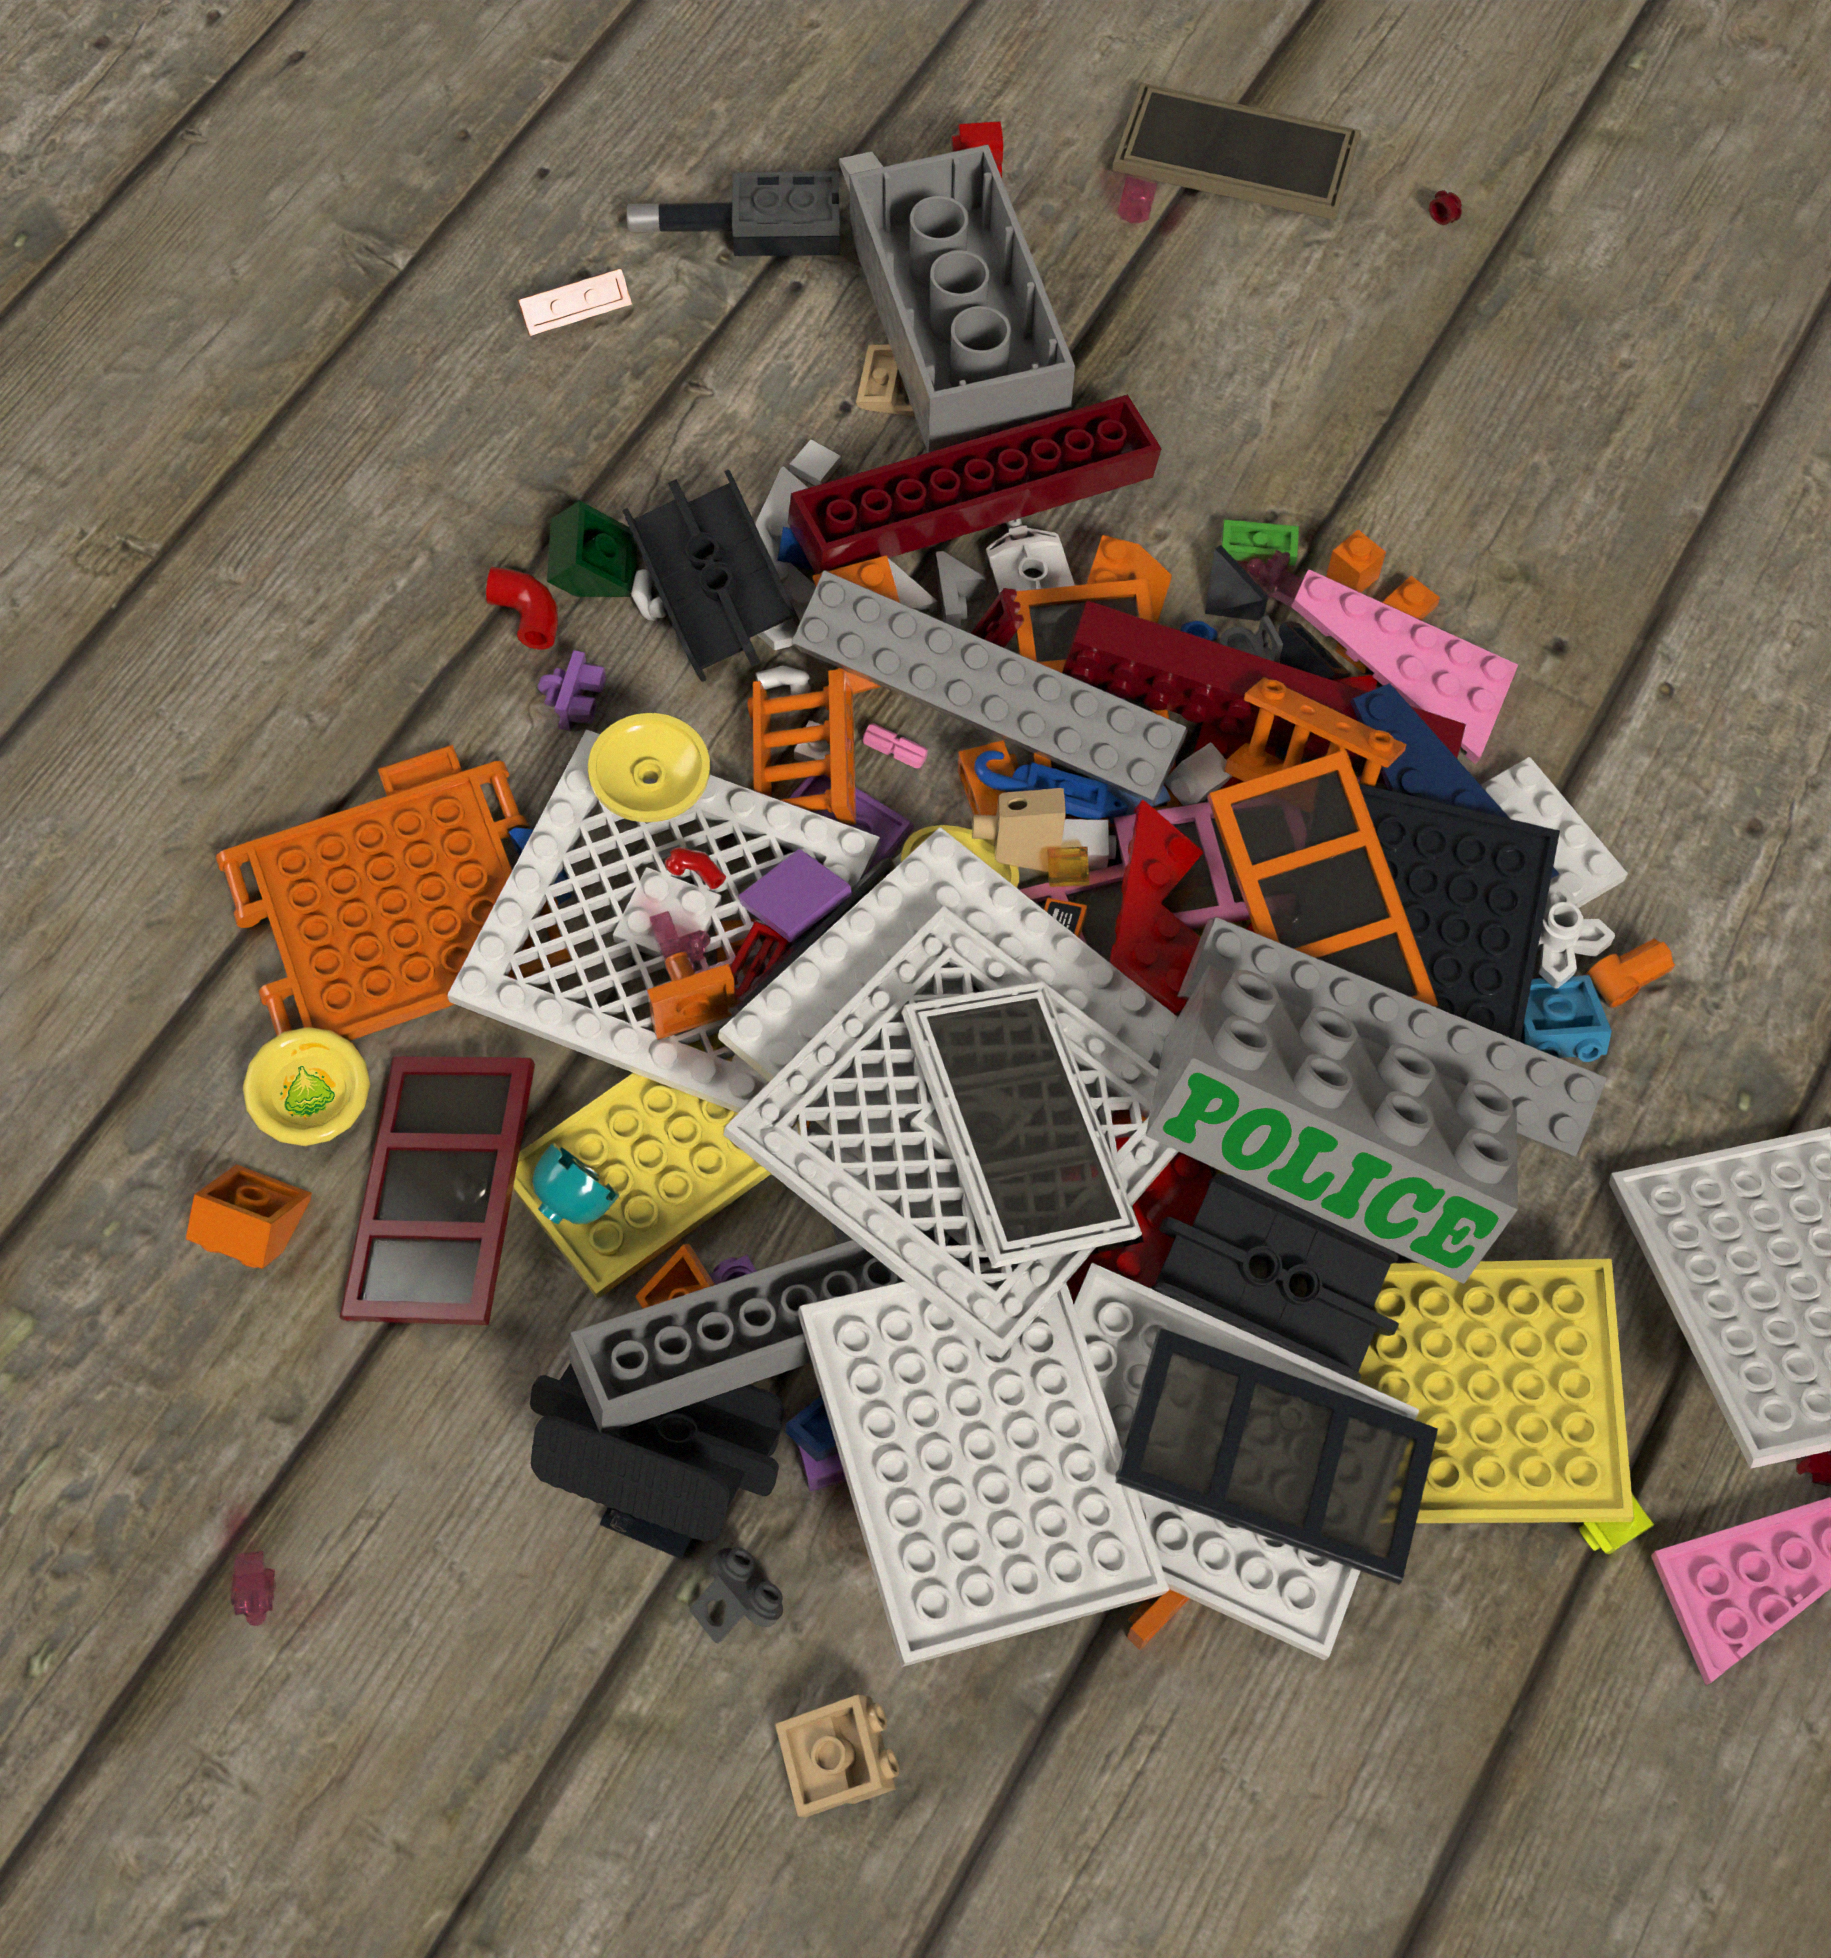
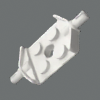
M1019 518L1006 522L1008 533L986 548L985 561L990 563L999 594L1003 588L1024 591L1075 586L1059 535L1055 532L1027 528V525H1022ZM1029 568H1036L1043 574L1038 578H1030L1023 572ZM1080 605L1030 610L1033 633L1042 635L1047 653H1053V648L1055 653L1062 649V644L1056 630L1079 613Z

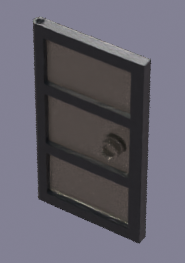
M1161 1328L1157 1331L1120 1465L1115 1473V1483L1400 1585L1405 1576V1568L1438 1428Z

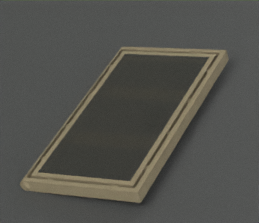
M1141 83L1113 161L1112 171L1336 220L1357 144L1361 140V130Z

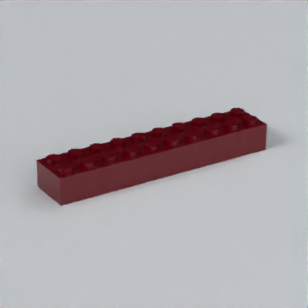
M1127 394L793 492L790 497L788 524L815 574H820L824 570L831 571L886 555L888 558L895 557L1153 478L1162 448Z
M1086 601L1062 670L1063 674L1088 685L1107 690L1109 694L1118 698H1131L1145 703L1151 709L1159 711L1168 710L1182 715L1188 721L1195 723L1205 722L1219 727L1220 730L1227 734H1242L1251 738L1260 707L1245 701L1244 697L1245 693L1264 677L1269 680L1279 681L1286 688L1356 721L1358 719L1350 701L1357 696L1367 693L1366 691L1091 601ZM1411 706L1458 759L1466 724ZM1275 715L1266 746H1278L1288 749L1295 724ZM1310 732L1302 758L1318 759L1325 757L1331 741ZM1345 749L1347 750L1353 770L1362 774L1367 758ZM1380 772L1377 782L1385 783L1383 776Z

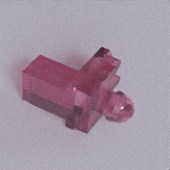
M1127 175L1120 205L1118 206V213L1124 220L1130 223H1142L1149 220L1158 185L1156 183L1157 180L1139 175Z
M1276 550L1272 559H1268L1267 564L1258 558L1250 560L1247 564L1248 572L1253 577H1259L1258 585L1269 596L1268 599L1272 596L1291 607L1303 579L1287 571L1291 554L1286 551L1282 553Z
M669 911L649 917L650 927L666 971L665 960L669 956L686 952L695 972V965L692 962L704 959L705 948L711 941L707 931L699 930L678 937Z
M264 1551L235 1554V1574H233L231 1604L234 1605L235 1615L244 1614L246 1621L251 1626L262 1625L267 1618V1611L273 1610L274 1592L276 1590L275 1569L265 1568Z

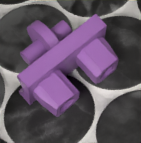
M573 650L566 672L563 669L556 668L553 675H543L540 678L538 689L546 696L544 703L551 707L555 706V712L561 717L558 724L559 729L570 731L573 722L593 723L597 706L595 698L582 696L583 689L600 693L603 691L606 682L605 668L587 663L585 652Z

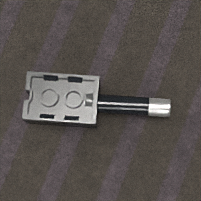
M839 171L733 172L732 202L628 204L627 227L630 232L732 231L734 256L840 255Z

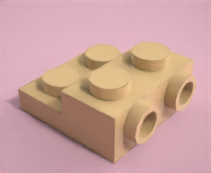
M857 1694L775 1724L798 1817L805 1818L846 1803L855 1804L896 1790L893 1778L899 1775L898 1761L890 1748L885 1750L881 1731L887 1729V1719L882 1706L878 1702L873 1703L872 1697Z

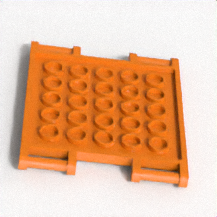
M493 761L225 849L216 855L218 868L225 873L235 904L234 918L237 926L249 928L259 923L261 919L268 917L287 977L262 986L258 993L261 1003L268 1008L276 1036L292 1030L283 1003L284 999L291 995H294L304 1028L312 1027L331 1030L348 1041L456 1005L449 1002L447 995L512 872L501 839L511 838L509 831L515 827L530 829L526 817L520 815L507 780L509 772L503 761ZM485 783L493 785L505 819L493 821L480 785ZM248 861L251 863L262 900L251 903L240 869L242 863ZM554 897V901H555L556 905L558 906V901H557V899ZM547 900L540 912L541 916L552 913ZM557 924L546 928L550 940L562 937ZM530 934L521 951L534 947ZM567 948L546 955L551 968L572 961ZM539 958L518 965L523 978L544 971ZM511 968L507 977L516 980L514 972Z

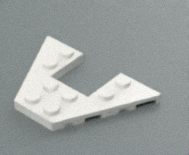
M783 466L776 477L755 525L801 622L816 589L815 584L791 563L777 561L783 527L790 528L788 513L791 493L808 487ZM888 558L900 603L917 611L929 609L930 612L937 609V600ZM792 618L757 635L773 650H778L793 645L792 640L797 627Z

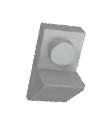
M938 551L935 558V576L943 622L960 629L961 619H967L966 602L984 600L986 579L946 552Z

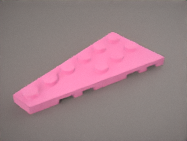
M1308 569L1291 607L1323 635L1332 636L1347 649L1346 654L1355 662L1360 660L1374 672L1373 677L1383 686L1390 683L1410 706L1465 723L1466 727L1461 747L1467 752L1465 756L1476 765L1482 756L1518 664Z
M1831 1497L1660 1549L1651 1555L1706 1686L1831 1589Z

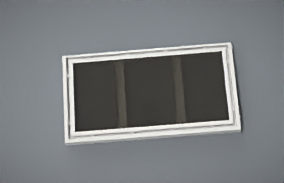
M1045 982L906 1004L904 1006L902 1015L992 1268L1127 1241L1142 1235Z

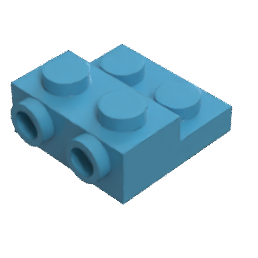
M1590 975L1572 976L1557 989L1553 988L1544 978L1532 979L1520 1042L1557 1058L1578 1057L1581 1061L1591 1062L1598 1059L1601 1055H1607L1612 1030Z

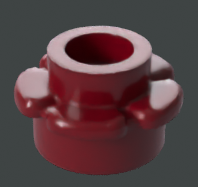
M1438 191L1435 194V199L1429 204L1431 217L1440 225H1446L1459 220L1462 215L1461 200L1452 192Z

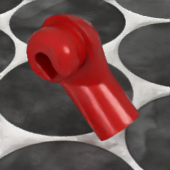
M677 847L670 851L671 856L665 860V867L671 874L680 876L685 872V869L695 871L711 890L718 888L726 880V875L705 852Z

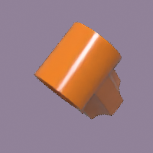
M1654 938L1620 957L1616 953L1606 956L1594 964L1586 975H1590L1593 985L1609 1007L1614 1008L1631 999L1638 993L1641 987L1671 972L1675 964L1672 959V952L1664 941L1660 942Z

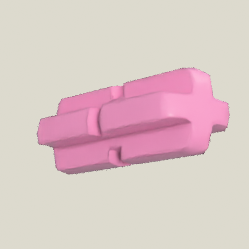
M875 723L869 724L863 735V743L886 755L893 753V758L914 768L922 767L927 758L928 750L926 747L905 737L898 739L896 738L898 734Z

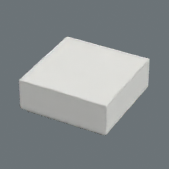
M810 439L790 463V472L817 486L825 483L841 465V456Z

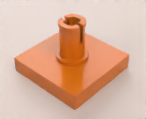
M686 952L673 954L665 960L671 982L647 989L652 1027L657 1040L731 1017L732 1014L728 1008L736 1001L734 977L729 964L695 974Z

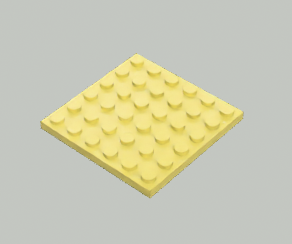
M1612 1259L1480 1261L1464 1284L1420 1263L1391 1264L1372 1310L1398 1322L1399 1326L1395 1335L1385 1336L1377 1332L1374 1333L1359 1369L1361 1378L1357 1382L1419 1409L1416 1421L1438 1428L1416 1523L1632 1522L1634 1516ZM1407 1442L1378 1523H1393L1412 1442Z

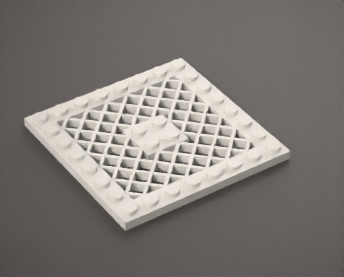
M586 729L447 995L449 1002L739 1113L769 1081L727 1046L713 1051L708 1037L719 1033V1030L733 1016L697 1027L678 1036L672 1035L657 1040L655 1033L649 1031L653 1029L651 1017L637 1022L631 1009L649 1002L647 990L626 997L621 984L642 977L646 989L653 988L649 973L665 968V960L669 956L680 952L688 954L691 964L696 956L701 970L696 971L695 974L725 964H729L730 967L736 957L730 943L746 938L754 922H751L747 909L740 903L736 886L751 880L757 882L762 876L766 875L794 853L783 855L779 846L792 851H797L800 848L816 861L824 862L823 866L850 884L852 888L865 876L879 846L880 837L712 775L709 776L708 784L702 796L684 813L664 821L650 822L648 824L637 822L639 827L619 834L615 822L624 818L608 810L595 796L590 785L588 758L592 746L600 734ZM650 778L644 782L652 784L657 782V780ZM598 802L602 813L590 817L596 803ZM697 819L702 831L683 838L678 826ZM706 819L720 825L709 828ZM608 825L612 836L592 843L588 831ZM671 829L675 841L656 847L651 835ZM734 833L739 845L720 851L715 839ZM743 833L757 838L746 842ZM581 834L585 846L573 850ZM644 838L649 850L629 857L625 845ZM707 842L712 852V855H709V857L726 875V880L721 886L711 890L707 884H703L702 879L695 871L685 869V872L680 876L673 875L668 870L666 871L662 858L670 856V851L674 848L684 847L690 849ZM771 847L776 859L757 865L752 853ZM618 848L622 860L602 866L598 854ZM744 856L749 868L730 875L725 863ZM591 857L595 870L575 876L571 864ZM654 862L658 871L646 867L639 880L635 868ZM564 867L569 879L554 884ZM627 871L632 884L612 890L608 878ZM691 875L695 885L679 879ZM601 881L606 893L585 900L581 888ZM728 889L733 902L720 906L721 895L717 893ZM574 890L579 903L558 910L554 897ZM631 897L624 913H622L618 901ZM547 900L552 913L538 917ZM611 904L616 917L596 924L591 911ZM739 913L744 926L725 932L720 919ZM584 914L589 927L568 934L563 921ZM757 920V922L762 923V924L768 926V925L765 924L763 921ZM712 923L717 936L703 940ZM557 924L562 937L541 944L536 931ZM614 931V942L619 944L606 948L601 935ZM804 932L801 936H799L796 940H794V941L792 942L790 948H791L806 932ZM530 934L534 947L521 951ZM594 938L599 951L578 958L573 945ZM759 938L754 946L755 950L751 951L744 966L752 964L762 946ZM778 941L774 942L762 965L764 970L769 963L768 957L773 955L779 944ZM723 947L728 960L708 966L703 953ZM567 948L572 961L551 968L546 955ZM639 951L656 958L643 962ZM631 952L636 965L616 972L611 959ZM539 958L544 971L523 978L518 965ZM604 962L609 975L588 982L584 969ZM511 968L514 972L516 980L507 977ZM742 970L737 977L739 984L734 985L736 988H739L745 977ZM577 972L582 985L561 993L556 979ZM761 976L756 977V978L754 979L752 985H753ZM549 982L554 994L536 987ZM614 987L620 1000L599 1007L594 994ZM587 997L591 1008L573 1001ZM625 1011L629 1023L612 1017V1015ZM700 1040L705 1052L688 1046V1044ZM734 1056L731 1062L725 1060L727 1058Z
M943 906L725 1126L723 1135L998 1357L1002 1358L1096 1247L1021 1262L1013 1272L1011 1265L1001 1267L1002 1273L981 1274L979 1257H988L984 1244L977 1245L975 1228H978L934 1102L931 1099L927 1103L926 1089L929 1088L910 1038L911 1049H890L889 1036L909 1035L905 1022H894L902 1013L906 1004L973 993L972 985L983 992L1043 981ZM942 981H962L963 994H944ZM932 982L934 994L920 995ZM1046 984L1075 1061L1084 1070L1080 1071L1084 1084H1095L1097 1098H1090L1094 1110L1100 1111L1102 1123L1100 1126L1132 1206L1179 1152L1146 1136L1158 1069ZM1034 1006L996 1012V1019L977 1020L975 1015L967 1017V1020H945L929 1023L932 1034H939L941 1048H938L949 1080L984 1074L983 1060L1002 1059L1004 1070L1014 1069L1013 1059H1032L1033 1065L1043 1063L1042 1058H1053L1049 1046L1040 1045L1039 1036L1045 1041L1047 1040ZM1006 1011L1017 1019H1007ZM1009 1032H1028L1030 1045L1011 1046ZM979 1033H999L1000 1046L981 1047ZM949 1034H969L971 1047L951 1048ZM880 1037L881 1050H866ZM973 1060L974 1070L964 1064L954 1075L953 1061ZM913 1062L914 1076L894 1077L892 1063ZM883 1063L884 1077L863 1078L862 1064ZM853 1065L854 1078H839ZM1061 1078L1021 1085L1036 1086L1038 1100H1018L1017 1087L1007 1088L1008 1097L1000 1090L956 1097L980 1166L1030 1157L1026 1155L1024 1141L1044 1140L1046 1153L1056 1152L1055 1140L1074 1139L1075 1148L1086 1146L1069 1098L1048 1099L1046 1085H1063ZM1107 1088L1118 1097H1108ZM916 1089L918 1104H897L895 1090ZM886 1090L888 1105H866L865 1091ZM834 1092H856L857 1106H835ZM825 1093L826 1107H811ZM1110 1110H1129L1131 1124L1113 1125ZM1051 1112H1070L1072 1126L1053 1127ZM1029 1113H1040L1042 1127L1027 1128L1033 1118ZM1141 1114L1147 1118L1144 1123H1142ZM914 1117L909 1126V1129L913 1132H900L899 1118ZM889 1118L891 1133H869L868 1119ZM859 1119L860 1134H838L837 1120ZM828 1120L829 1135L807 1136L806 1121ZM796 1122L798 1133L791 1128ZM1130 1137L1117 1152L1115 1138ZM1014 1142L1016 1156L1000 1157ZM923 1145L925 1160L904 1161L902 1146ZM892 1146L894 1161L873 1162L871 1147ZM862 1147L863 1162L842 1163L840 1148ZM831 1148L832 1160L818 1149ZM933 1148L947 1159H935ZM1094 1163L1075 1166L1079 1167L1081 1182L1061 1183L1059 1170L1049 1171L1051 1182L1049 1184H1031L1030 1176L1019 1177L1020 1185H1000L999 1181L990 1183L988 1189L1006 1239V1227L1026 1226L1027 1235L1030 1238L1038 1236L1037 1226L1053 1225L1046 1233L1049 1234L1115 1220L1099 1176L1097 1175L1091 1181L1089 1167H1093ZM957 1172L959 1187L938 1188L936 1173ZM927 1173L928 1188L907 1189L905 1174ZM896 1174L898 1190H876L874 1175ZM865 1175L866 1187L852 1176ZM1080 1195L1065 1211L1063 1196ZM1053 1196L1055 1212L1035 1213L1033 1197ZM1002 1198H1022L1024 1213L1004 1214ZM961 1200L963 1216L942 1217L940 1201ZM930 1201L932 1217L911 1218L909 1202ZM886 1203H899L900 1214ZM965 1229L967 1245L946 1246L944 1230ZM934 1230L935 1242L921 1231ZM969 1258L970 1270L956 1259ZM991 1286H1000L997 1291L991 1288Z

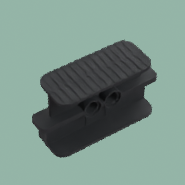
M729 469L724 471L729 481L728 484L690 502L687 501L677 479L668 482L675 500L635 519L628 508L622 510L682 648L701 682L707 680L703 672L704 668L743 650L751 666L761 663L750 638L792 618L797 629L800 624L798 615ZM725 584L723 587L716 589L719 585Z
M1217 1174L1209 1180L1207 1184L1209 1188L1192 1226L1171 1217H1166L1162 1220L1159 1231L1175 1239L1156 1283L1151 1287L1154 1291L1355 1381H1359L1361 1378L1359 1369L1374 1333L1377 1332L1385 1336L1395 1335L1398 1322L1372 1310L1390 1265L1396 1263L1399 1257L1394 1251L1231 1175ZM1252 1256L1261 1257L1266 1262L1268 1271L1264 1279L1256 1278L1251 1274L1249 1261ZM1293 1274L1301 1276L1307 1283V1292L1303 1298L1295 1296L1289 1288V1280Z
M571 1362L560 1380L541 1375L537 1377L532 1385L530 1407L535 1413L544 1417L539 1420L535 1427L530 1464L538 1479L550 1484L552 1487L577 1494L582 1498L604 1504L609 1508H615L620 1512L631 1514L639 1519L642 1518L663 1528H669L674 1530V1532L688 1535L690 1538L710 1541L720 1535L725 1515L739 1488L760 1496H768L776 1484L779 1465L775 1459L769 1456L775 1452L778 1446L784 1417V1407L781 1400L776 1395L768 1392V1390L748 1384L604 1434L599 1432Z

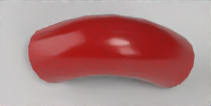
M491 567L486 586L487 604L514 608L520 613L517 637L523 645L537 650L552 647L558 628V606L548 587L532 575L507 568Z

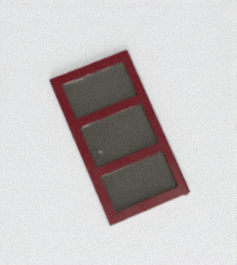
M392 1057L339 1316L340 1319L367 1322L489 1325L535 1063L531 1058Z

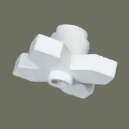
M1555 882L1549 887L1538 950H1541L1539 974L1556 989L1574 975L1577 969L1575 953L1597 957L1611 945L1615 937L1614 932L1600 919H1583L1581 911L1575 906V896L1560 882Z

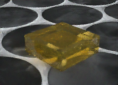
M1088 846L1047 848L1049 887L1089 885Z

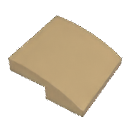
M890 344L868 345L856 400L857 406L870 411L915 417L910 401L909 405L905 403L907 392ZM901 388H903V394H900Z

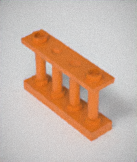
M844 668L828 671L829 686L823 687V691L769 698L761 681H753V697L748 698L747 704L750 719L753 721L754 791L772 797L771 782L827 775L828 778H831V789H826L825 794L781 799L780 801L808 811L828 809L829 813L834 812L838 822L848 826L856 825L853 688ZM824 706L829 710V720H825L824 725L771 732V714ZM824 740L830 744V754L825 755V759L771 766V748Z
M1264 677L1248 690L1244 697L1245 701L1260 707L1250 744L1245 743L1227 759L1224 772L1246 782L1299 765L1302 761L1309 733L1312 732L1331 741L1326 756L1334 754L1339 750L1344 751L1348 749L1367 758L1359 784L1375 787L1381 766L1388 768L1405 751L1407 744L1394 739L1391 734L1385 731L1375 730L1286 688L1279 681L1269 680ZM1275 715L1295 724L1285 761L1265 751ZM1335 773L1326 775L1329 777L1337 778ZM1318 778L1269 794L1311 814Z

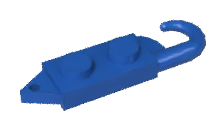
M994 750L983 752L975 760L974 771L978 779L992 789L1007 793L1064 788L1066 814L1087 820H1100V818L1125 815L1129 808L1128 805L1107 790L1108 784L1033 762L1031 765L1020 766L1014 772L1013 777H1008L988 769L986 764L989 760H1001L1004 758L1002 752Z

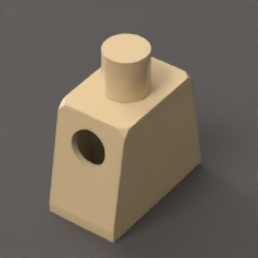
M1064 788L1000 794L998 796L996 816L973 815L972 839L994 840L995 860L998 863L1058 873L1066 815Z

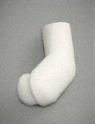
M641 569L636 572L631 596L642 616L647 620L655 621L656 618L665 617L667 611L660 597L652 598L653 580L650 572L646 569Z
M779 666L755 673L756 681H761L765 690L790 685L792 695L810 693L811 686L808 682L811 678L803 670Z

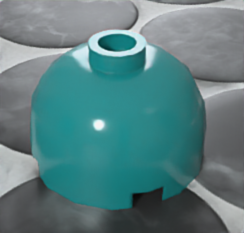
M553 1142L538 1161L532 1179L534 1193L542 1201L538 1210L556 1224H559L562 1219L576 1225L593 1222L609 1210L619 1197V1193L609 1183L605 1187L598 1182L600 1180L598 1178L599 1175L564 1148L561 1147L559 1149Z

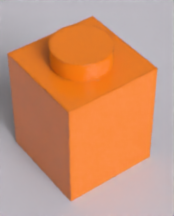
M1358 529L1332 551L1326 577L1362 593L1379 578L1386 551Z

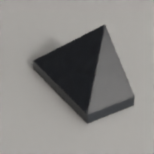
M1222 545L1216 547L1210 573L1205 614L1252 621L1261 620V617L1265 615L1269 596Z
M1283 622L1279 627V637L1283 643L1280 655L1281 664L1330 680L1348 678L1351 675L1300 623Z

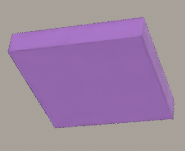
M799 848L738 895V898L744 908L792 943L853 895L850 884Z

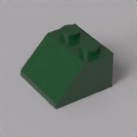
M580 500L551 519L547 572L548 583L575 597H631L636 575L637 543L628 526Z

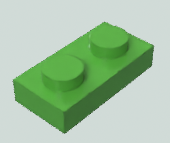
M1224 520L1221 545L1237 561L1295 566L1298 555L1299 526Z

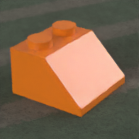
M1102 535L1086 584L1148 579L1154 621L1158 623L1172 574L1140 544ZM1135 599L1097 603L1137 616ZM1085 604L1081 605V614L1083 612Z
M236 1164L194 1194L186 1240L201 1245L206 1251L222 1253L235 1258L245 1266L263 1269L284 1252L311 1200L312 1193Z

